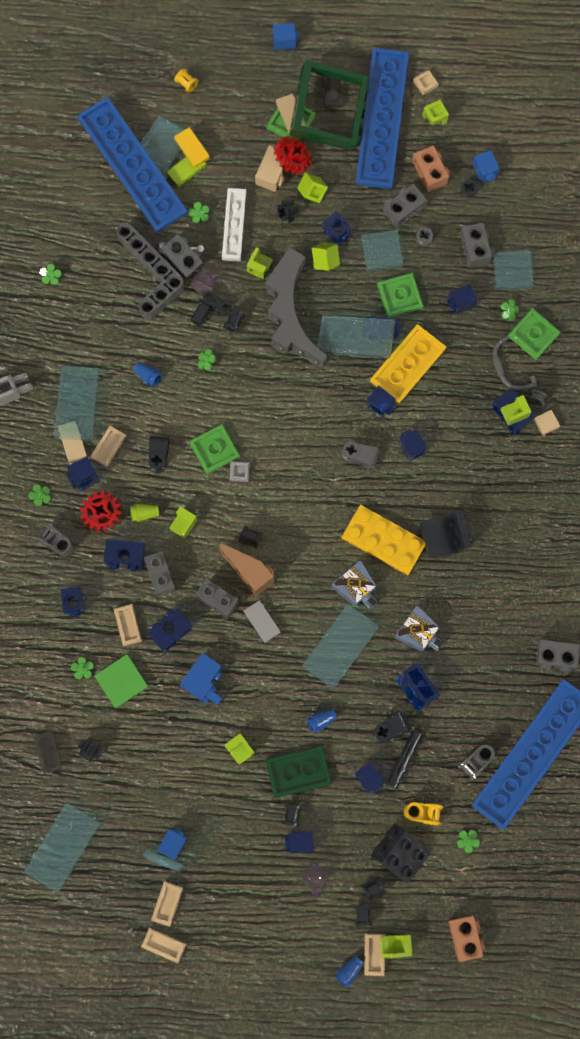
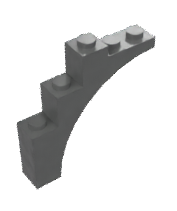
M289 247L265 282L267 293L273 297L277 296L268 310L270 320L275 324H281L272 337V344L277 351H284L287 354L293 348L297 355H304L309 358L308 360L313 365L323 367L327 362V355L319 350L305 335L294 309V288L298 275L305 264V256Z

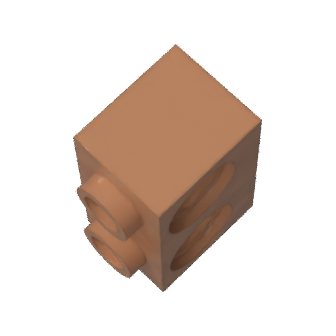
M434 145L414 153L412 160L427 193L447 185L450 177L449 170L446 166H443L441 162L442 156L439 151H436ZM424 159H431L432 162L428 163ZM437 174L440 178H434L432 175Z
M470 915L448 920L457 961L462 962L483 957L482 952L485 951L483 939L479 940L477 931H480L478 919H474V916ZM463 922H468L470 925V931L466 934L460 931V925ZM469 942L475 945V950L471 954L465 952V945Z

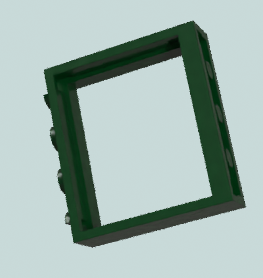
M305 60L301 67L289 135L352 151L360 142L361 135H358L364 121V118L361 116L367 104V101L364 99L365 94H368L370 88L368 83L369 76ZM311 73L360 85L350 138L301 126Z

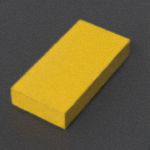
M190 127L174 136L175 141L194 168L210 159V156Z

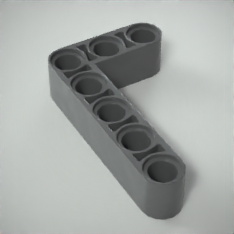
M124 222L117 226L118 240L160 282L139 303L141 316L146 320H151L183 293V278L129 223ZM125 231L130 232L127 236L121 235ZM136 244L142 245L139 249L133 248ZM148 257L155 258L153 261H146ZM162 269L167 270L165 274L158 273ZM174 282L180 283L178 287L171 286ZM160 294L166 295L164 299L157 298ZM147 306H151L153 308L149 312L144 311V308Z

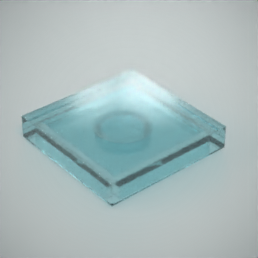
M397 230L361 235L367 272L403 267L404 263Z
M530 251L494 252L493 264L496 290L533 288Z
M145 849L144 858L177 872L184 870L185 864L152 850Z

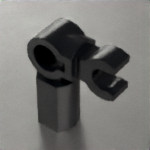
M207 291L203 295L202 304H199L190 321L197 326H202L210 312V308L217 309L222 316H226L227 312L222 308L224 306L231 308L232 304L229 301H221V298L217 297L214 292Z

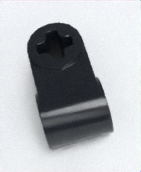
M150 436L148 463L153 473L160 474L166 469L170 437ZM157 460H160L158 466H155L154 463H156Z
M403 711L376 726L373 731V738L376 742L386 743L412 729ZM379 729H381L382 731L386 730L387 733L385 735V738L383 736H378V733L380 731Z

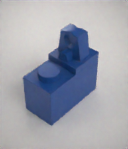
M202 653L182 680L180 686L201 702L208 703L210 700L218 706L222 698L215 694L217 689L212 682H217L222 676V666Z

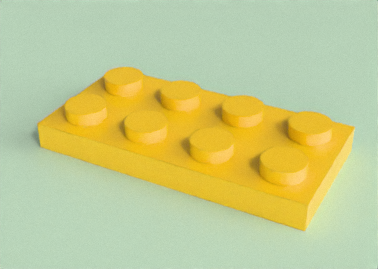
M417 324L373 375L370 382L397 404H400L446 350V346Z
M362 505L357 509L341 539L407 576L425 547L423 539Z

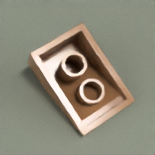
M224 544L219 545L222 556L255 597L274 584V571L268 564L264 565L261 561Z

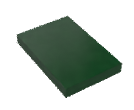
M323 745L265 759L274 798L332 785Z

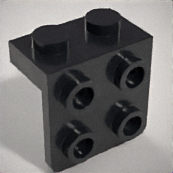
M462 510L454 511L448 516L424 520L420 523L429 558L461 553L472 547V537L468 533L467 519L463 515Z
M393 824L370 856L402 881L409 883L430 855V851L405 830Z

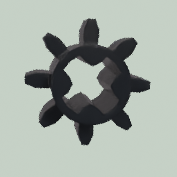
M285 199L281 201L280 205H277V215L282 219V222H293L295 217L299 216V206L294 200L289 201Z
M90 737L87 741L82 739L77 746L81 749L78 754L90 762L93 758L98 760L102 754V751L99 750L101 744Z

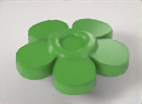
M195 202L194 208L188 210V214L193 216L192 221L194 223H199L200 218L204 222L208 220V215L205 214L209 212L207 205L201 206L200 202Z
M48 264L47 268L43 267L40 270V274L43 276L42 281L45 284L51 282V284L55 285L59 281L57 277L61 276V270H54V264Z
M509 299L507 303L503 302L501 304V309L504 310L501 313L502 318L509 319V321L515 320V313L519 312L515 301Z
M207 349L205 353H200L198 359L201 361L198 363V367L200 369L205 368V370L212 368L211 363L216 361V356L212 355V350Z
M40 485L33 486L34 492L29 493V499L34 500L36 506H41L42 501L48 503L50 501V496L47 495L50 492L49 488L44 486L41 490Z
M84 657L78 659V664H72L71 669L76 672L74 674L76 679L80 680L83 676L89 679L92 676L89 670H92L94 665L90 661L86 663Z
M470 830L467 835L466 831H461L459 837L463 840H458L457 846L459 848L465 846V852L471 853L473 847L477 848L480 845V841L474 839L477 833Z

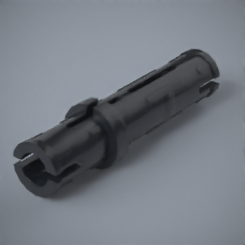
M411 730V734L403 747L397 763H394L392 766L394 769L386 783L387 785L398 789L404 774L408 772L407 767L423 735Z

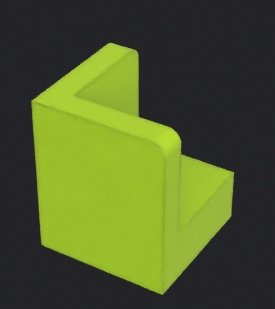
M441 100L424 107L423 118H428L432 125L440 121L443 125L447 124L449 114Z
M306 172L297 187L304 198L320 203L328 188L321 178Z
M322 242L312 247L315 269L329 271L340 265L338 244Z
M256 247L247 264V272L264 280L273 259L261 254L260 248Z
M524 395L517 397L515 402L501 408L508 426L528 418L531 414Z
M180 506L176 512L177 517L170 526V530L186 539L197 522V516Z
M238 734L224 745L239 765L255 754L241 734Z
M411 935L380 937L381 958L412 956Z

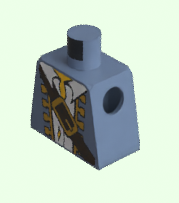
M358 561L332 583V588L355 607L363 602L368 609H371L378 603L371 594L376 590V585L361 561Z
M418 606L415 607L394 637L396 640L422 652L427 645L438 651L444 643L435 636L439 629L438 625Z

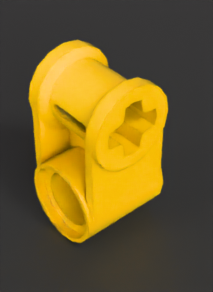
M414 802L404 807V816L408 820L441 826L439 819L440 811L443 809L442 805ZM411 806H415L418 809L416 817L409 815V808Z

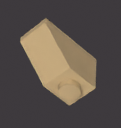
M269 145L255 176V184L276 192L278 186H282L285 177L283 176L280 162L275 160L277 155H274L273 146Z

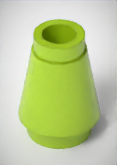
M135 504V506H130L132 521H137V523L159 516L158 505Z

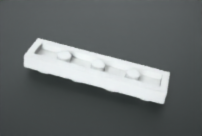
M228 188L222 260L241 261L246 189Z

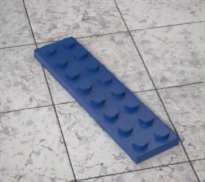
M373 48L369 76L370 88L366 99L367 104L363 122L356 185L392 189L409 52Z
M108 97L77 115L79 122L156 233L188 214L186 208Z
M564 679L560 682L472 803L471 807L500 829L504 830L579 727L580 691Z

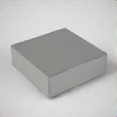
M231 461L230 481L249 482L250 462Z

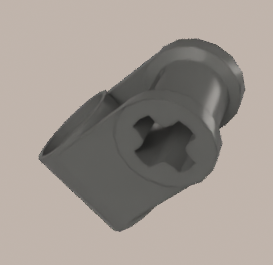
M350 441L343 447L342 458L347 462L374 469L380 449ZM349 449H353L352 455L348 454Z
M48 523L42 534L36 537L40 543L62 557L70 556L74 551L71 541ZM62 543H68V547L65 550H59Z
M489 745L478 747L458 768H462L470 776V780L473 781L493 760L495 755L493 748ZM483 748L488 749L490 752V757L487 760L480 757V751Z

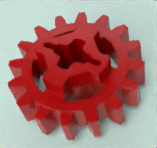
M288 136L281 138L274 146L276 149L274 155L278 156L275 160L281 162L280 167H286V172L291 170L292 174L297 172L299 175L305 172L312 164L310 161L312 156L308 154L310 149L305 148L306 143L301 144V139L296 141L294 136L291 138Z
M94 491L93 497L87 495L88 501H82L85 507L80 508V511L84 513L80 516L82 520H85L84 525H90L89 529L91 531L96 528L98 533L103 528L108 532L109 526L114 529L113 523L120 522L117 516H122V512L118 511L122 507L120 504H116L118 499L116 497L111 499L112 494L110 492L105 496L104 491H101L100 495ZM110 503L113 506V513L109 511ZM102 509H103V510L105 511L104 514H103V513L98 514L96 510H102ZM89 510L93 513L92 520L88 515Z

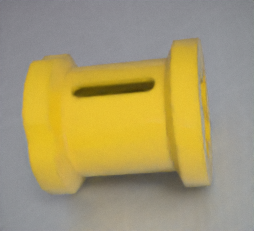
M185 68L181 69L174 79L176 83L183 85L188 93L192 92L199 82L197 78L189 75Z

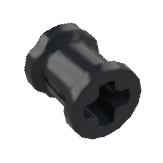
M230 309V316L223 327L230 332L239 333L240 323L242 319H245L246 315L239 310Z
M245 525L239 537V542L244 541L257 548L263 532H255L248 529V526Z
M285 804L286 815L282 824L300 827L298 820L302 807Z
M380 877L372 883L361 885L368 901L382 893L384 895L387 894Z
M355 905L357 915L355 926H373L370 911L372 905Z

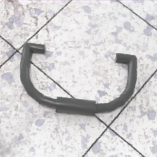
M506 335L499 339L493 349V363L498 377L501 378L507 387L514 390H526L536 387L537 381L535 376L530 377L532 383L517 386L507 381L497 352L499 346L511 338Z

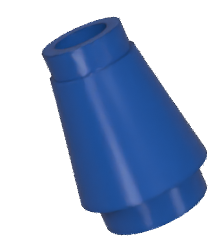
M138 362L134 367V372L148 386L155 387L162 379L160 371L141 362Z
M330 709L311 714L306 721L313 733L316 731L319 733L336 720L337 716L334 710Z
M354 956L336 971L337 974L334 977L347 988L349 984L352 985L364 964Z

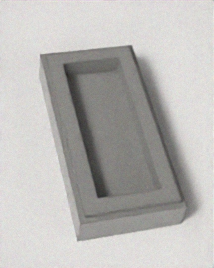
M260 600L243 611L264 643L281 633Z

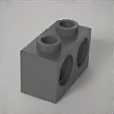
M412 184L401 189L396 197H390L384 203L383 212L395 227L398 228L426 208L427 199ZM412 197L415 199V201L410 202L407 200V198ZM399 208L401 211L394 212L392 209Z
M484 223L462 227L460 237L468 268L490 264L494 251L492 245L489 246V231L487 228L485 229ZM477 234L480 238L474 239L471 235ZM481 251L484 255L478 256L475 252Z
M176 234L158 251L181 277L185 278L202 263L200 260L201 256L195 249L192 250L187 245L189 242L183 235L179 236V234ZM173 243L179 245L178 253L172 250ZM186 257H189L192 261L190 267L184 264Z
M163 551L144 557L157 597L176 592Z
M205 579L195 594L198 600L227 619L230 618L239 604L237 598Z
M540 640L537 644L536 665L541 666L540 669L552 670L553 667L560 668V672L571 673L572 670L578 668L580 645ZM549 651L552 654V660H545L543 652ZM564 653L571 656V663L564 662L562 658Z

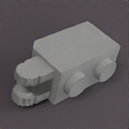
M26 373L13 378L11 375L0 378V406L21 398V394L33 389L31 383L16 387V384L28 379Z

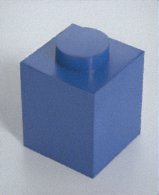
M294 23L273 24L274 50L296 49V41H299V32L295 30Z
M492 151L474 156L472 165L480 182L495 180L498 177L500 168Z
M176 827L174 831L169 829L157 850L176 860L188 840L184 837L186 833Z

